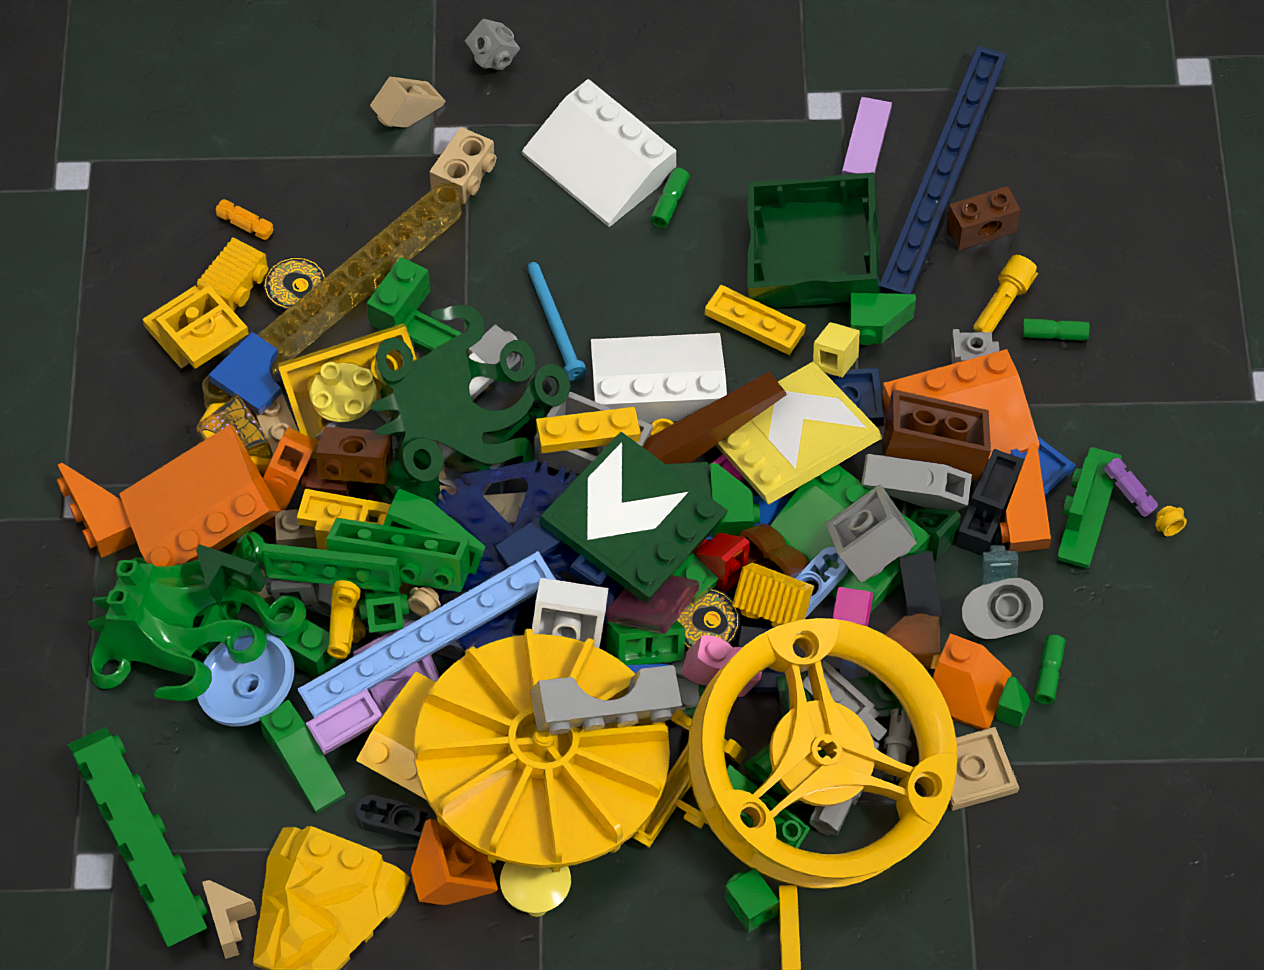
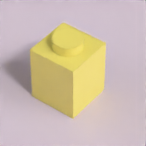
M830 322L814 342L813 361L823 372L843 378L858 358L860 331Z

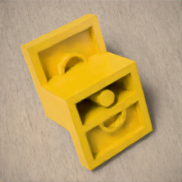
M195 285L142 319L144 327L180 368L190 363L196 369L249 334L247 326L210 285L202 290H199Z

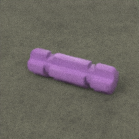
M1120 458L1113 459L1105 466V472L1111 479L1115 478L1117 480L1115 484L1131 503L1135 502L1138 505L1135 508L1144 517L1148 516L1158 507V503L1151 495L1147 496L1145 494L1147 490L1131 471L1127 472L1125 470L1127 466Z

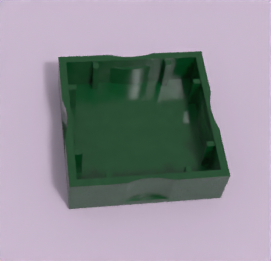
M874 172L832 175L813 180L781 179L748 182V224L751 237L748 248L747 288L750 299L769 308L846 303L850 302L851 293H880L878 191Z

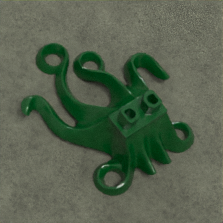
M455 305L431 312V317L436 320L463 319L466 324V331L436 347L429 354L413 361L411 349L404 341L396 337L385 339L379 345L375 354V371L382 384V389L380 390L381 399L373 403L371 409L375 411L389 410L391 420L377 428L375 434H391L396 436L398 442L397 452L401 467L409 477L417 481L428 482L434 480L442 471L444 464L443 454L440 447L434 442L435 440L466 457L487 464L502 463L514 457L522 456L517 474L519 476L525 475L534 461L532 443L527 438L519 437L500 444H486L482 441L483 433L498 431L519 421L527 414L535 400L543 401L549 406H559L569 396L570 381L568 375L557 364L544 365L533 374L535 356L532 348L524 341L513 340L508 342L501 350L497 364L479 363L470 359L467 355V350L482 339L484 335V321L480 313L468 305ZM390 351L398 352L402 359V364L396 370L390 369L386 363V357ZM511 352L519 354L521 358V367L516 372L509 369L507 365V357ZM531 376L520 400L504 410L494 411L481 408L473 402L470 396L469 385L475 377H485L505 383H517L527 380ZM546 377L554 378L557 384L556 393L552 396L547 395L543 390L542 383ZM417 450L423 452L429 459V466L425 470L418 469L413 462V456Z

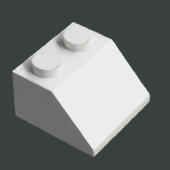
M540 578L532 624L533 633L563 636L586 642L589 637L595 640L594 646L599 648L608 588Z

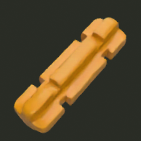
M222 199L216 206L215 210L218 217L226 221L231 219L230 223L249 233L256 232L255 236L263 240H267L273 233L274 229L271 222L263 218L258 220L259 216L240 206L234 207V203L226 199Z

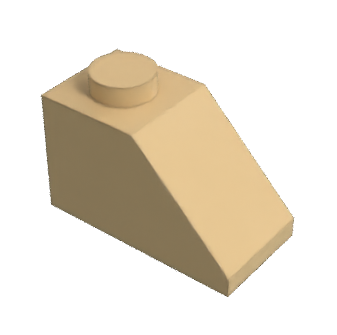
M389 76L370 106L378 114L377 118L382 124L388 127L407 128L442 107L446 101L427 81Z

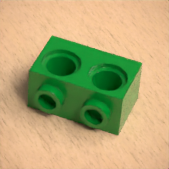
M673 615L607 621L606 652L625 665L685 660V627Z

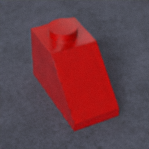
M718 533L711 540H704L695 550V556L719 578L718 584L714 587L715 589L726 593L739 581L742 567L748 563L750 541L745 537Z

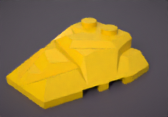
M307 826L303 830L296 827L282 828L267 858L253 958L254 966L264 970H340L350 960L349 955L362 941L366 943L373 936V930L386 917L390 919L397 911L411 883V877L395 865L384 862L382 855L377 851L313 826Z

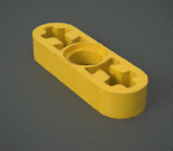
M779 885L782 970H801L797 885Z

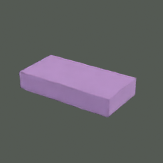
M365 689L306 723V726L323 755L376 726L383 714L368 690Z

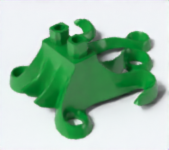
M249 532L247 539L251 545L252 554L249 558L241 559L256 563L259 567L263 563L262 549L265 542L259 534ZM144 557L120 560L116 569L115 588L109 591L108 596H95L92 599L96 605L107 611L102 617L88 620V625L95 631L100 632L91 660V679L94 685L101 689H111L121 684L131 670L130 661L148 663L160 669L192 676V680L184 685L159 687L154 691V696L157 698L189 701L204 694L212 682V671L203 662L191 657L200 646L207 642H222L227 647L229 657L235 663L245 664L258 659L263 654L267 645V637L262 629L241 620L226 619L201 627H193V620L197 613L205 607L217 603L207 587L199 559L173 566L147 564ZM230 584L220 601H237L249 605L259 615L266 628L272 634L279 636L291 634L299 629L306 617L304 603L294 596H281L272 604H268L257 592L249 588L247 590H240ZM282 607H290L293 613L289 618L280 622L274 620L277 610ZM248 635L253 638L252 644L247 649L240 651L234 649L236 640L241 636ZM110 660L119 661V667L113 674H102V667Z

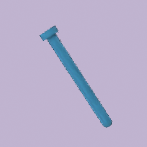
M531 262L528 264L527 271L566 366L563 369L567 373L569 381L579 380L586 375V366L583 361L577 360L539 264Z

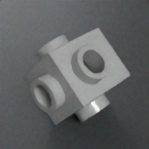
M482 19L465 40L475 55L474 60L485 69L492 68L503 71L520 50V47L513 39L514 34L509 28L504 26L503 23Z

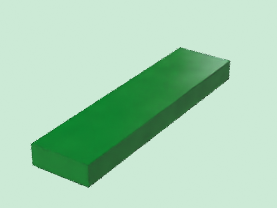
M265 543L262 549L266 578L334 585L336 581L345 580L356 584L362 589L397 593L401 586L398 558Z

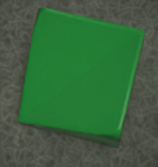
M1008 677L997 704L995 717L998 721L1020 729L1030 704V698L1016 677Z

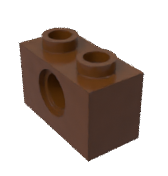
M1005 186L949 204L947 228L960 251L1016 233L1018 231L1021 209L1009 187Z
M325 426L316 450L318 478L385 484L393 461L391 434L376 435L373 430Z

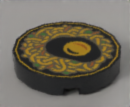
M290 257L280 260L270 267L264 277L263 289L268 304L275 311L282 314L283 312L291 313V316H300L311 313L321 306L328 290V282L324 270L315 261L305 257Z
M713 588L695 604H692L685 596L677 603L673 616L685 627V649L687 651L701 636L705 635L721 638L730 645L736 640L740 630L739 611L737 607L732 606L733 600L725 592Z

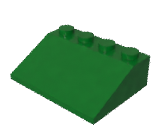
M837 464L801 485L770 526L782 535L786 545L799 550L810 563L823 549L835 547L826 523L870 492L871 489L862 487V482ZM901 513L917 542L908 553L929 549L931 535ZM838 558L835 561L830 559L826 561L827 570L830 567L839 568ZM897 558L886 565L878 575L869 577L862 583L848 569L845 577L829 592V595L836 600L838 587L874 593L871 606L872 612L901 583ZM818 570L815 571L825 583L827 580L824 573L821 575Z

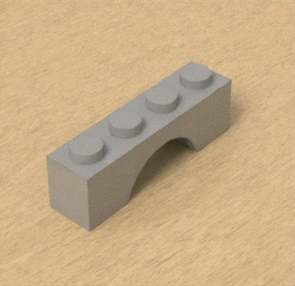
M674 665L640 669L631 678L627 694L616 700H600L588 695L579 687L573 677L540 680L530 690L537 732L549 730L550 735L564 734L571 731L572 727L583 726L585 731L597 730L605 727V723L617 722L619 727L630 726L638 723V719L651 718V722L654 723L672 719V715L682 707Z

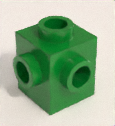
M365 589V599H359L361 620L368 619L369 633H389L404 628L403 615L409 614L407 594H400V589L398 593Z

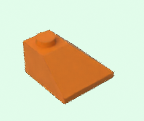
M950 633L937 663L933 680L945 699L952 720L982 731L990 728L996 714L998 701L1007 679L1012 676V673L983 645Z
M428 819L425 822L411 867L419 902L448 905L491 894L498 890L491 862L488 861V855L463 842L446 826L442 827L436 819Z

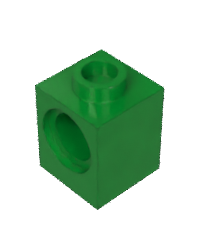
M756 868L747 873L744 871L739 872L729 879L725 886V901L748 933L778 915L779 900Z

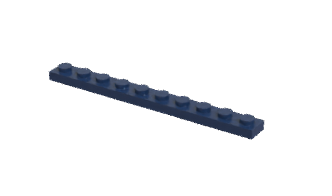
M977 45L881 279L880 293H913L1005 65L1007 54Z

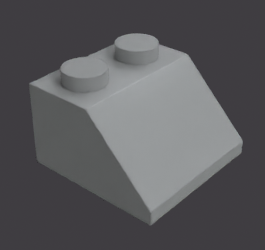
M881 484L826 523L838 556L861 583L869 577L878 575L886 565L896 558L906 555L917 544L909 525Z

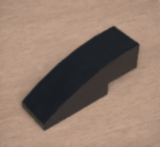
M993 449L971 498L970 507L958 531L957 547L988 557L999 531V523L1003 521L1025 459Z

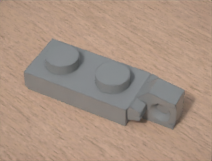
M823 659L821 665L824 678L834 702L849 708L857 714L868 728L873 740L878 743L887 730L875 720L879 715L874 709L875 705ZM808 675L802 682L803 688L814 699Z

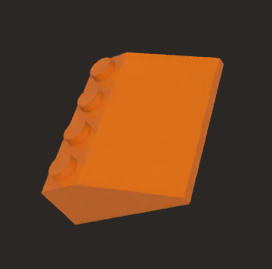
M1007 349L883 383L882 403L886 416L891 393L894 389L989 410L990 456L993 449L1012 454L1010 450L1018 449L1020 453L1028 452L1030 444L1037 443L1038 449L1040 448L1021 380Z
M231 424L119 493L140 552L147 564L155 566H173L197 560L199 558L196 549L199 544L220 550L281 512Z

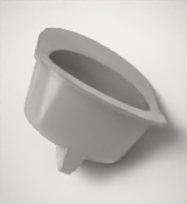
M1009 578L982 585L972 590L964 600L962 619L966 628L975 636L983 639H996L1023 632L1033 627L1040 619L1043 610V599L1038 588L1030 581L1021 578Z

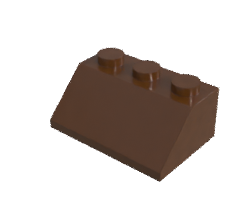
M893 389L882 439L883 456L944 464L972 474L971 480L979 482L991 453L989 410Z

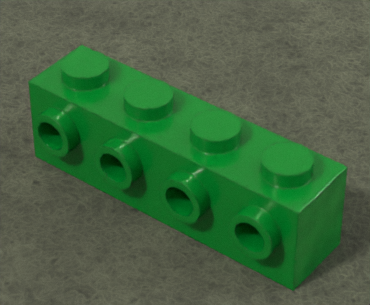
M342 518L335 519L326 538L327 550L398 558L401 583L461 592L470 572L468 538Z

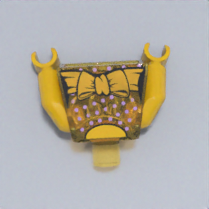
M239 395L233 397L227 403H213L209 405L196 427L200 443L231 424L259 473L265 475L273 457L271 444L251 414V409L246 407Z

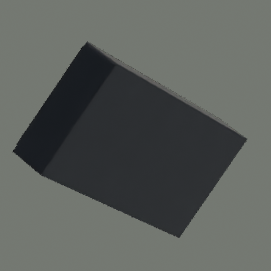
M927 549L898 557L897 561L907 621L914 623L943 617L932 551Z

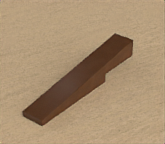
M769 371L647 438L643 448L664 464L691 463L787 394Z

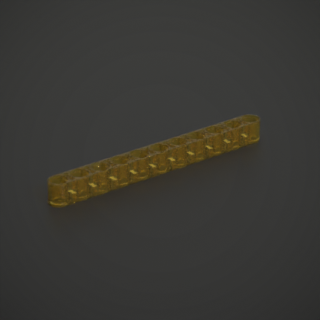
M443 182L435 186L258 334L259 337L278 350V356L271 366L272 376L279 371V363L291 360L379 287L400 257L410 261L460 218L462 213V193L458 185L452 182ZM209 375L204 379L202 390L206 410L213 403H227L235 399L210 382Z

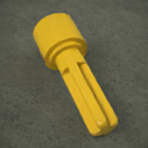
M1021 255L1011 256L998 276L999 288L974 324L973 329L975 332L992 333L1016 295H1024L1038 275L1036 272L1037 266L1031 260Z

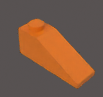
M1037 443L1030 444L1006 510L1005 521L999 523L1001 542L1008 543L1009 553L1049 549L1051 535Z

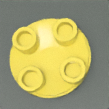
M325 363L310 387V401L313 408L320 416L333 422H350L361 418L371 409V405L375 403L377 396L376 383L371 371L350 363Z
M506 862L501 871L500 886L505 899L513 907L527 912L531 916L539 917L557 907L566 898L571 887V874L568 866L561 867L560 872H552L551 868L526 867Z

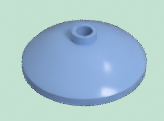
M267 633V645L263 654L255 661L245 664L235 663L229 657L224 643L219 644L208 655L204 664L212 671V682L206 692L197 698L200 706L211 719L226 726H245L260 721L259 717L267 715L279 707L287 696L294 678L292 655L279 638ZM248 635L241 636L236 640L234 649L239 651L247 649L252 644L253 638Z

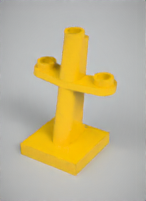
M318 518L314 529L317 549L327 550L326 538L334 521ZM345 580L336 581L332 585L330 632L327 652L330 656L338 659L346 658L350 654L352 643L359 642L361 638L365 637L366 628L357 615L361 588Z
M678 709L670 720L682 731L689 734L692 719L683 710ZM731 738L729 741L724 739V755L741 764L747 752ZM688 743L668 774L662 795L653 813L632 836L649 848L676 807L685 811L686 814L683 818L701 829L704 823L708 825L702 812L681 800L691 786L688 768Z

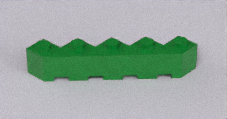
M104 727L67 744L80 775L86 782L99 813L106 822L117 849L127 864L136 887L148 906L160 936L167 947L207 929L203 920V916L208 914L200 895L193 897L183 877L187 873L179 854L172 855L162 835L166 833V829L159 814H151L142 796L143 793H146L142 780L138 773L131 774L122 754L126 753V750L119 735L112 736L108 729Z

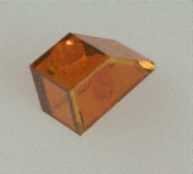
M923 613L904 616L885 635L910 652L925 669H936L941 655L939 616H929Z

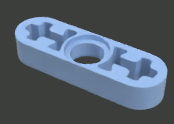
M835 547L823 549L795 578L803 582L815 581L819 584L817 593L810 598L811 601L808 604L809 607L805 618L848 572L849 567L838 556ZM838 558L839 568L830 567L827 570L826 561L828 559L835 561ZM818 570L821 575L824 573L827 581L824 583L815 571Z

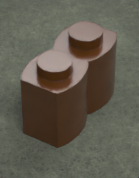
M761 523L742 530L739 535L750 541L747 565L753 562L796 578L809 564L806 557L799 550L786 545L782 535L768 524Z

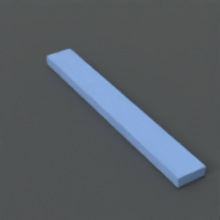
M537 551L298 688V691L311 714L316 718L363 690L367 689L369 691L534 596L538 592L540 578L556 579Z

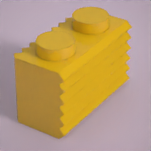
M231 238V241L220 252V255L216 257V260L212 262V265H209V268L198 279V289L202 290L210 285L233 311L237 306H244L249 299L250 290L256 283L261 284L268 272L266 254L236 238Z
M752 562L742 567L732 606L739 608L741 614L753 619L763 617L772 621L771 625L773 627H778L786 623L805 619L814 585Z

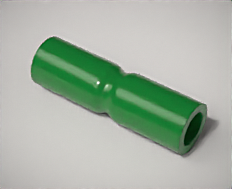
M674 168L663 189V195L660 196L650 217V222L654 226L659 228H666L677 206V201L680 199L690 178L686 170L682 168Z
M1024 318L1022 336L1023 338H1057L1060 340L1088 341L1089 322L1065 320L1056 322L1048 319Z
M1048 635L1045 638L1041 669L1038 674L1034 695L1035 701L1041 704H1053L1055 701L1059 670L1066 640L1059 635Z

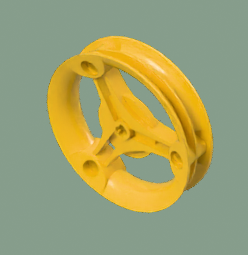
M826 618L798 620L772 628L754 638L732 657L709 682L698 701L689 730L687 748L690 781L699 808L712 831L724 846L752 869L756 868L759 873L771 879L789 885H797L798 887L830 889L857 884L878 875L906 858L931 835L940 822L950 801L956 779L957 741L949 708L933 678L923 665L900 644L876 630L850 621ZM793 645L799 646L805 652V658H801L794 653ZM825 656L843 659L862 667L877 677L892 691L912 724L917 741L919 764L911 767L888 757L874 748L871 734L858 715L849 708L834 702L821 665V660ZM769 667L775 671L785 673L789 689L790 711L778 722L771 737L770 761L773 770L759 789L751 794L742 790H734L730 782L724 756L725 727L731 708L740 692L758 673ZM808 671L814 701H806L801 672ZM822 748L827 753L823 758L818 754V751ZM873 768L902 778L899 785L897 786L871 776ZM779 781L789 794L769 811L759 797ZM915 782L923 787L925 797L917 794L914 788ZM860 791L883 795L895 800L900 821L887 834L872 844L858 850L838 854L808 852L780 841L776 838V826L773 819L781 810L799 800L813 806H835L848 801ZM744 812L751 816L753 828L747 827L740 818L741 813Z

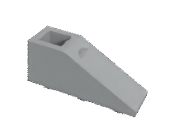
M867 454L865 455L861 486L873 490L881 484L889 496L924 508L957 511L968 506L972 474L944 464Z

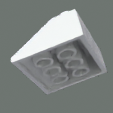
M589 79L563 99L522 150L524 157L608 227L666 182L672 170L676 168V150Z
M720 333L591 339L594 401L612 409L635 407L637 419L647 423H653L661 418L674 422L682 420L727 395Z

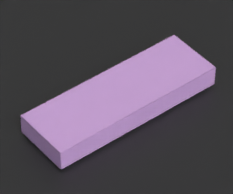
M861 97L842 175L875 173L891 113L892 102Z

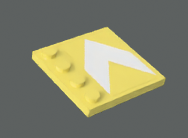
M814 361L778 381L787 394L785 397L715 445L768 505L882 439L879 429Z

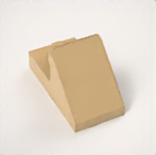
M210 880L202 882L224 957L227 959L237 956L239 953L236 942L242 940L237 921L257 914L254 902Z

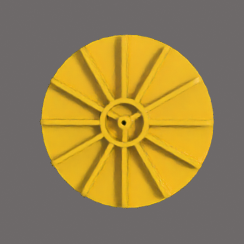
M525 629L524 635L497 640L477 649L472 646L465 651L464 657L455 662L442 674L426 695L419 713L414 740L415 766L422 791L429 805L438 816L437 821L442 827L446 826L463 842L488 855V861L495 863L498 859L515 865L551 868L552 872H560L561 867L587 862L608 852L615 853L625 841L631 838L644 825L660 800L666 783L670 756L669 733L665 721L654 723L651 722V718L638 719V723L619 727L617 722L605 723V727L592 731H585L583 726L572 727L571 731L559 735H550L549 730L537 732L530 690L540 680L573 677L584 692L600 700H616L627 694L630 680L635 673L611 654L595 647V640L589 637L586 642L563 636L534 634L533 629Z

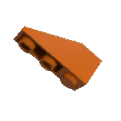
M289 427L284 432L263 477L280 510L287 509L318 443L317 440ZM275 516L263 524L276 530Z
M63 463L58 464L61 477L56 479L63 497L70 495L73 501L69 505L70 510L77 523L83 521L86 529L82 530V533L89 548L96 547L101 558L137 543L121 499Z

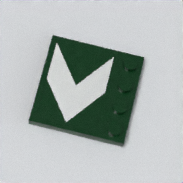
M620 432L541 515L538 523L644 603L648 604L721 523L728 510L623 432Z

